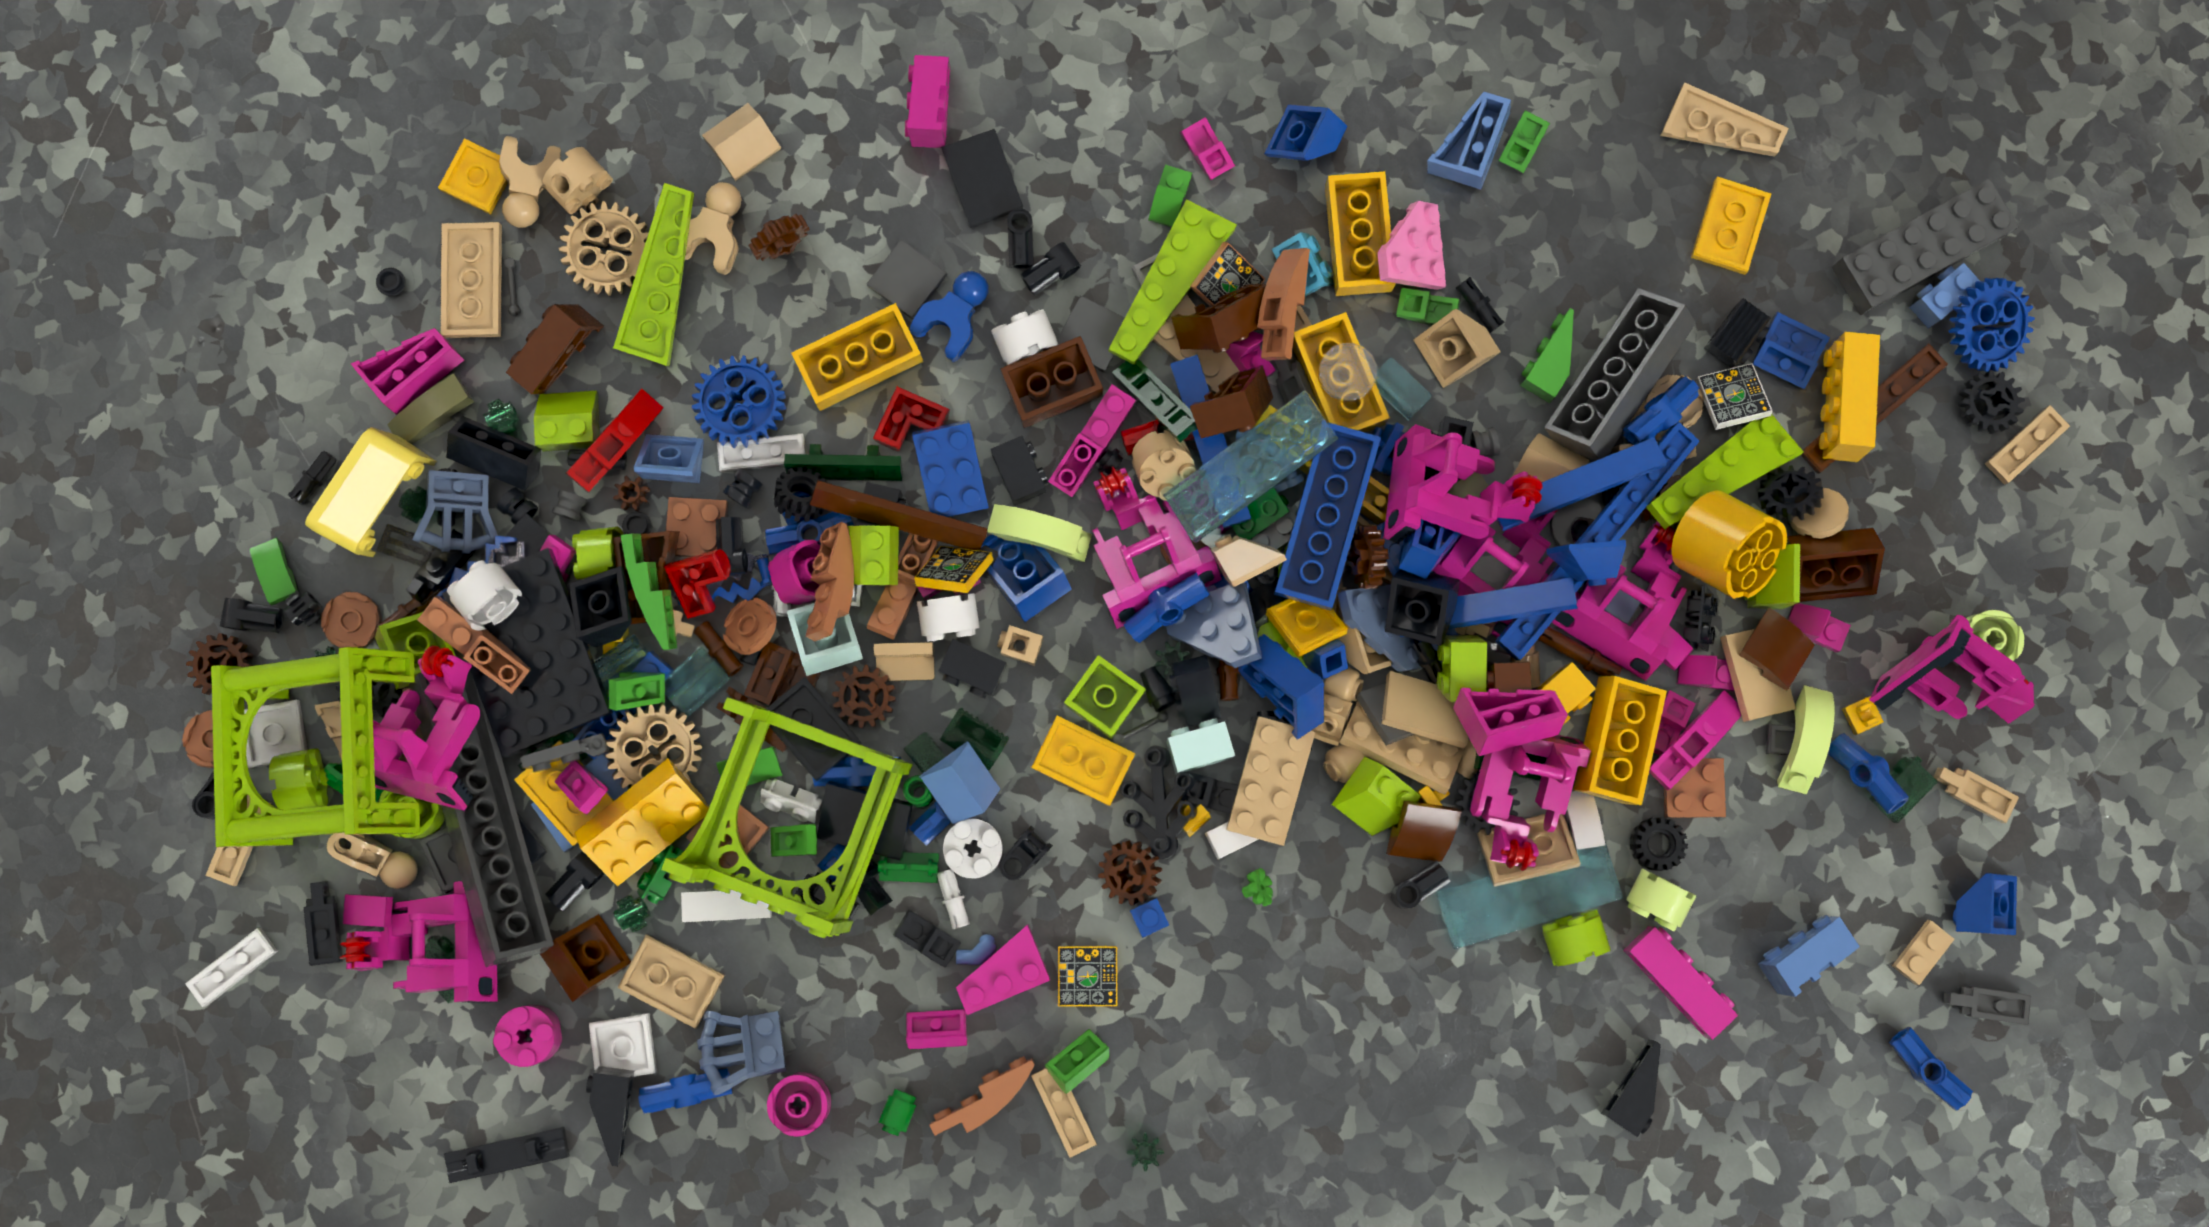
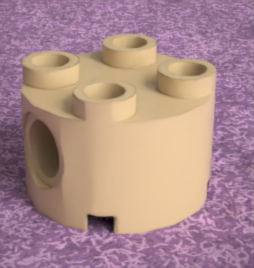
M576 147L565 153L568 158L563 162L560 158L553 162L542 179V183L545 185L543 187L569 214L575 213L580 208L588 211L590 210L591 203L596 206L599 201L597 196L613 181V178L584 147Z
M1167 430L1159 434L1156 431L1148 433L1133 448L1132 464L1140 485L1147 493L1160 497L1162 500H1172L1177 494L1185 490L1197 475L1194 460L1185 441L1183 440L1180 443Z

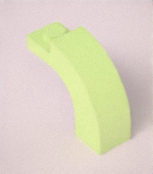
M994 504L987 529L988 533L1004 540L1046 548L1080 562H1085L1092 534L1083 531L1082 527L1068 521L1031 510Z
M1804 685L1795 704V734L1792 747L1777 779V783L1780 788L1807 794L1814 778H1819L1827 758L1834 727L1835 705L1832 692Z

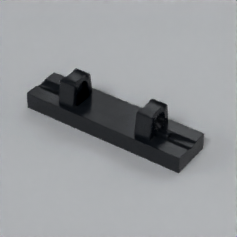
M564 1127L444 1153L449 1183L570 1156ZM480 1154L482 1155L484 1168L478 1165L477 1159Z

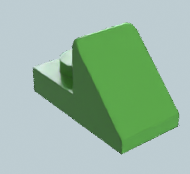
M1165 165L1160 183L1156 188L1148 221L1172 228L1182 209L1192 172Z
M620 672L619 678L609 679V709L618 711L665 703L664 673Z
M816 824L770 827L771 857L817 854Z

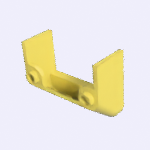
M371 427L360 436L308 514L305 525L315 533L356 555L374 557L376 552L371 548L375 544L376 539L374 538L375 531L371 527L402 480L417 479L424 470V463L434 466L437 461L402 437Z

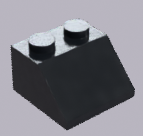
M619 566L570 583L576 638L593 647L621 639L632 622L624 567Z
M1400 569L1392 577L1385 632L1441 646L1456 609L1460 580L1435 573H1430L1425 579Z

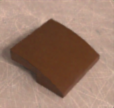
M1769 607L1739 656L1764 670L1761 676L1787 691L1815 645L1798 627Z
M768 642L763 647L744 695L771 705L804 677L815 688L821 672L806 676L799 654Z
M1404 801L1398 826H1392L1386 854L1442 862L1455 836L1462 811L1454 807Z

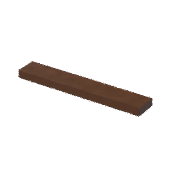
M1930 344L1923 347L1878 386L1876 425L1948 365ZM1821 434L1803 449L1804 453L1801 454L1817 474L1821 473L1835 461L1834 459H1823V450L1819 448Z
M818 480L810 505L883 526H896L904 532L970 550L980 551L987 534V528Z

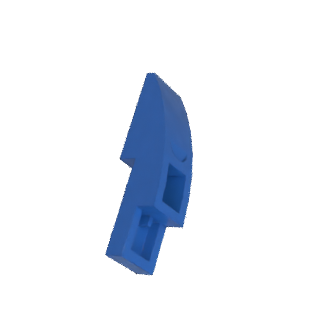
M649 651L632 672L664 673L666 680L674 669L654 651ZM636 707L618 711L612 710L613 713L586 724L572 741L601 733L604 734L606 740L614 739L609 729L618 730L620 727L616 719L626 721L625 711L628 710L635 715L637 714ZM589 755L593 760H596V759L599 757V756L593 757V756Z

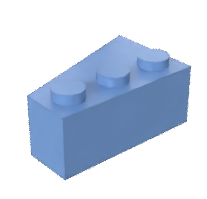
M1483 92L1462 117L1461 122L1454 131L1449 133L1444 139V143L1436 153L1432 154L1427 160L1428 173L1482 189L1510 115L1511 100Z
M1821 916L1812 923V929L1805 933L1802 930L1788 938L1789 944L1781 949L1777 946L1763 955L1765 959L1758 963L1777 994L1796 997L1802 992L1799 986L1810 979L1812 982L1817 981L1821 977L1819 973L1830 966L1835 967L1860 947L1840 917Z

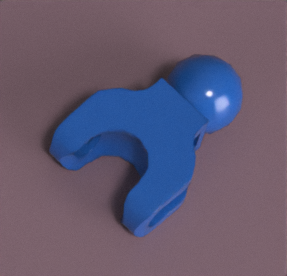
M975 271L961 273L954 281L953 293L949 291L943 299L932 300L921 306L910 324V333L915 337L921 338L933 326L944 325L949 327L951 337L945 348V354L952 362L959 360L973 341L971 318L975 313L974 307L980 305L988 295L989 285L987 280Z

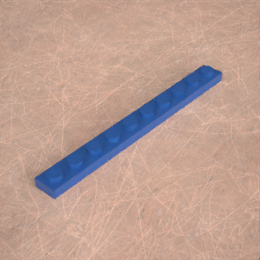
M1680 422L1670 427L1658 442L1667 461L1666 466L1625 482L1575 544L1619 540L1695 448L1699 440ZM1557 565L1544 582L1573 577ZM1573 578L1575 593L1585 581L1577 582ZM1560 611L1513 619L1495 642L1516 661L1521 660Z

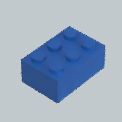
M967 420L913 432V441L929 511L950 517L989 508L970 421Z

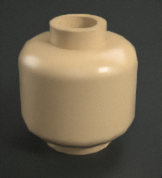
M1348 667V669L1323 680L1324 694L1338 697L1348 702H1356V696L1362 691L1364 681L1360 679L1359 671Z
M1339 743L1338 746H1334L1325 754L1324 769L1333 781L1346 783L1365 755L1355 748Z

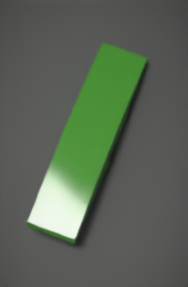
M641 534L621 535L626 568L635 597L646 622L663 650L676 649L677 640L671 590H659L656 562H644Z

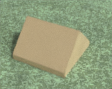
M749 103L702 135L735 181L781 149V146L762 117Z
M1538 433L1526 449L1513 476L1525 471L1531 477L1537 476V479L1544 482L1584 466L1590 460Z

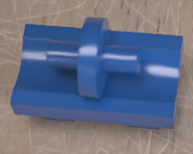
M1398 422L1394 425L1386 424L1384 430L1375 427L1372 435L1381 437L1371 473L1378 472L1391 476L1393 459L1389 455L1395 447V441L1405 434L1402 432L1404 426Z

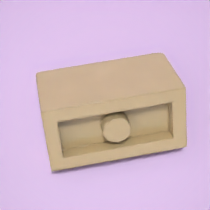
M932 642L874 644L876 668L881 670L880 678L885 675L890 677L889 681L933 680L935 678L934 644Z

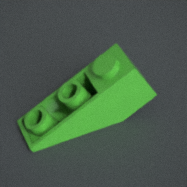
M1571 308L1565 315L1558 314L1550 327L1555 330L1550 339L1544 337L1536 349V352L1540 355L1535 363L1530 360L1521 373L1525 379L1520 386L1549 404L1556 397L1570 375L1574 310Z

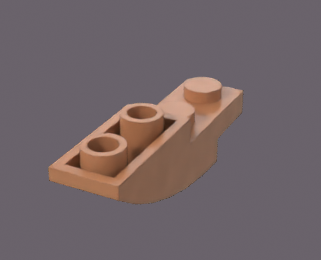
M1308 248L1283 250L1276 260L1266 283L1257 327L1264 330L1261 358L1267 361L1287 360L1292 357L1297 306H1304L1310 253Z
M843 522L824 530L820 537L821 546L819 553L813 562L814 570L811 580L820 586L815 593L816 601L813 612L807 621L809 626L805 636L813 641L831 636L836 619L849 614L854 586V563L848 527Z
M909 533L898 556V585L885 586L867 623V629L894 640L919 591L914 577L933 556L939 541Z
M439 596L434 597L417 620L462 653L465 660L511 694L514 693L531 671L517 655L488 630L477 631L472 629L459 611Z
M1025 1056L1009 1063V1070L1000 1074L997 1069L983 1076V1083L978 1086L982 1097L978 1098L976 1094H973L960 1101L962 1107L952 1112L948 1107L933 1115L935 1120L930 1123V1128L934 1136L961 1122L966 1133L996 1115L1023 1086L1035 1065L1034 1059L1026 1060Z

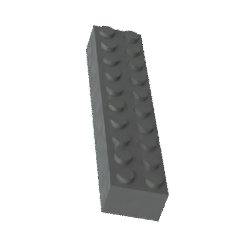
M469 670L462 696L468 704H474L479 707L480 718L449 771L457 774L458 778L461 779V782L465 784L464 786L468 788L467 790L474 797L464 811L441 806L485 967L541 954L554 944L500 750L471 670ZM418 673L415 677V682L410 683L409 688L418 692L420 696V703L416 709V714L421 721L420 729L423 740L426 742L435 726L432 719L438 708H436L424 692L430 683L422 673Z

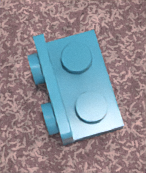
M1300 232L1272 249L1276 259H1278L1283 250L1310 249L1305 297L1324 286L1329 287L1334 284L1331 276H1333L1332 269L1326 261L1322 260L1319 254L1321 250L1320 245L1313 235L1310 236V234Z

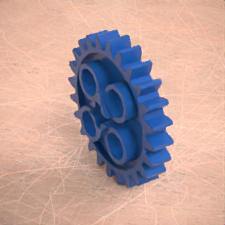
M1985 278L1984 282L1976 281L1975 288H1966L1968 296L1958 297L1962 305L1961 307L1953 306L1954 311L1958 314L1957 317L1949 319V321L1955 323V327L1948 331L1956 336L1950 342L1952 345H1958L1954 354L1962 355L1960 362L1967 363L1968 368L1985 372L1990 370L1998 372L1999 368H2008V361L2017 362L2015 353H2025L2021 345L2023 343H2030L2026 334L2033 332L2034 329L2028 327V323L2035 320V317L2028 316V312L2033 309V306L2025 305L2029 295H2021L2024 288L2015 286L2016 282L2007 281L2004 278ZM2010 321H2011V323H2010V324H2007V325H1994V324H1997L1998 322H2010ZM1976 325H1989L1985 328L1972 329V327Z
M745 355L742 356L740 363H737L734 356H731L730 364L727 365L722 359H719L720 368L716 369L714 366L709 365L711 374H700L704 384L695 383V387L700 393L692 394L693 400L698 402L692 405V409L694 412L699 413L694 418L697 423H703L700 427L703 433L710 431L708 436L712 441L719 436V442L722 446L730 440L733 448H736L738 441H741L744 447L747 448L748 440L750 439L758 445V436L762 435L768 439L767 429L770 428L776 431L778 429L774 420L782 421L784 419L782 414L778 412V410L786 409L785 403L780 401L786 398L785 392L780 391L783 384L781 380H776L778 376L775 371L768 373L769 367L767 363L759 367L757 358H754L748 364ZM733 379H743V382L740 386H730V383ZM752 382H755V385H752V386L749 388V385H750ZM756 395H766V398L763 402H752L753 398ZM736 399L738 401L744 400V403L741 404L737 402L736 404H734V401ZM716 401H726L723 408L719 410L712 409ZM729 416L728 420L724 422L723 419ZM739 417H748V421L745 425H735V422Z

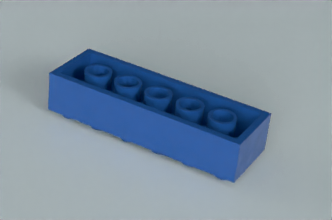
M1323 422L1286 549L1285 557L1287 560L1282 563L1274 595L1327 610L1333 608L1381 437L1329 422Z

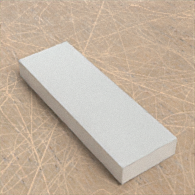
M804 434L773 436L768 439L765 437L758 438V445L750 439L748 440L747 448L744 447L741 441H738L736 448L731 446L730 441H727L724 446L717 442L719 471L729 472L737 471L739 468L748 470L784 466L785 454H806Z
M731 890L730 894L721 891L681 893L682 922L772 918V911L767 909L769 904L759 900L757 904L740 899L741 893Z
M257 928L185 984L200 1005L206 1007L277 953L278 950L262 928Z

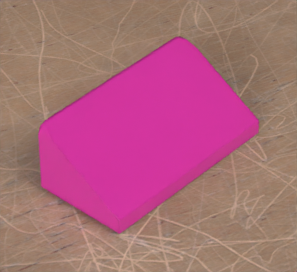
M965 1009L906 1013V1040L908 1048L923 1049L967 1046Z

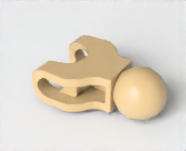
M506 136L503 141L499 164L501 173L510 186L509 196L502 205V213L509 224L518 228H525L532 225L539 216V205L537 202L540 193L545 189L542 179L553 162L561 157L560 147L549 146L542 162L537 165H527L517 156V139Z
M719 182L711 186L707 191L705 199L707 208L702 207L700 214L696 218L690 219L685 260H688L692 257L698 245L702 243L714 244L716 249L713 261L714 268L723 275L730 273L739 251L737 239L732 232L734 220L731 217L740 209L742 199L740 192L734 185Z
M335 833L328 839L327 851L332 857L375 877L379 875L382 882L390 888H405L416 879L418 868L412 856L401 851L392 852V849L367 834L345 835V833ZM345 838L350 841L351 848L343 847L340 839Z

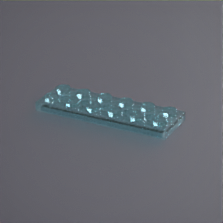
M1304 390L1166 492L1164 497L1191 540L1197 543L1339 438L1309 393Z
M1606 842L1605 846L1576 850L1580 860V867L1496 887L1493 886L1491 877L1488 876L1436 892L1453 949L1623 899Z

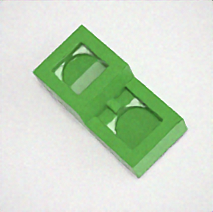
M1525 110L1498 161L1524 173L1550 123Z
M1401 288L1396 316L1422 324L1434 325L1454 309H1459L1460 301L1457 298L1431 295L1430 291Z
M277 538L250 548L253 564L268 603L272 606L286 600L297 590L293 571L287 566L282 543Z

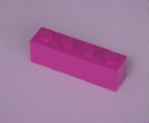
M1648 926L1623 951L1705 1038L1713 1040L1738 1016L1732 1009L1735 1006L1734 1003L1725 994L1721 993L1719 995L1711 987L1714 984L1711 978L1703 971L1698 973L1691 965L1693 963L1692 958L1684 950L1680 949L1678 951L1670 943L1673 939L1663 928L1659 927L1657 929L1656 927Z

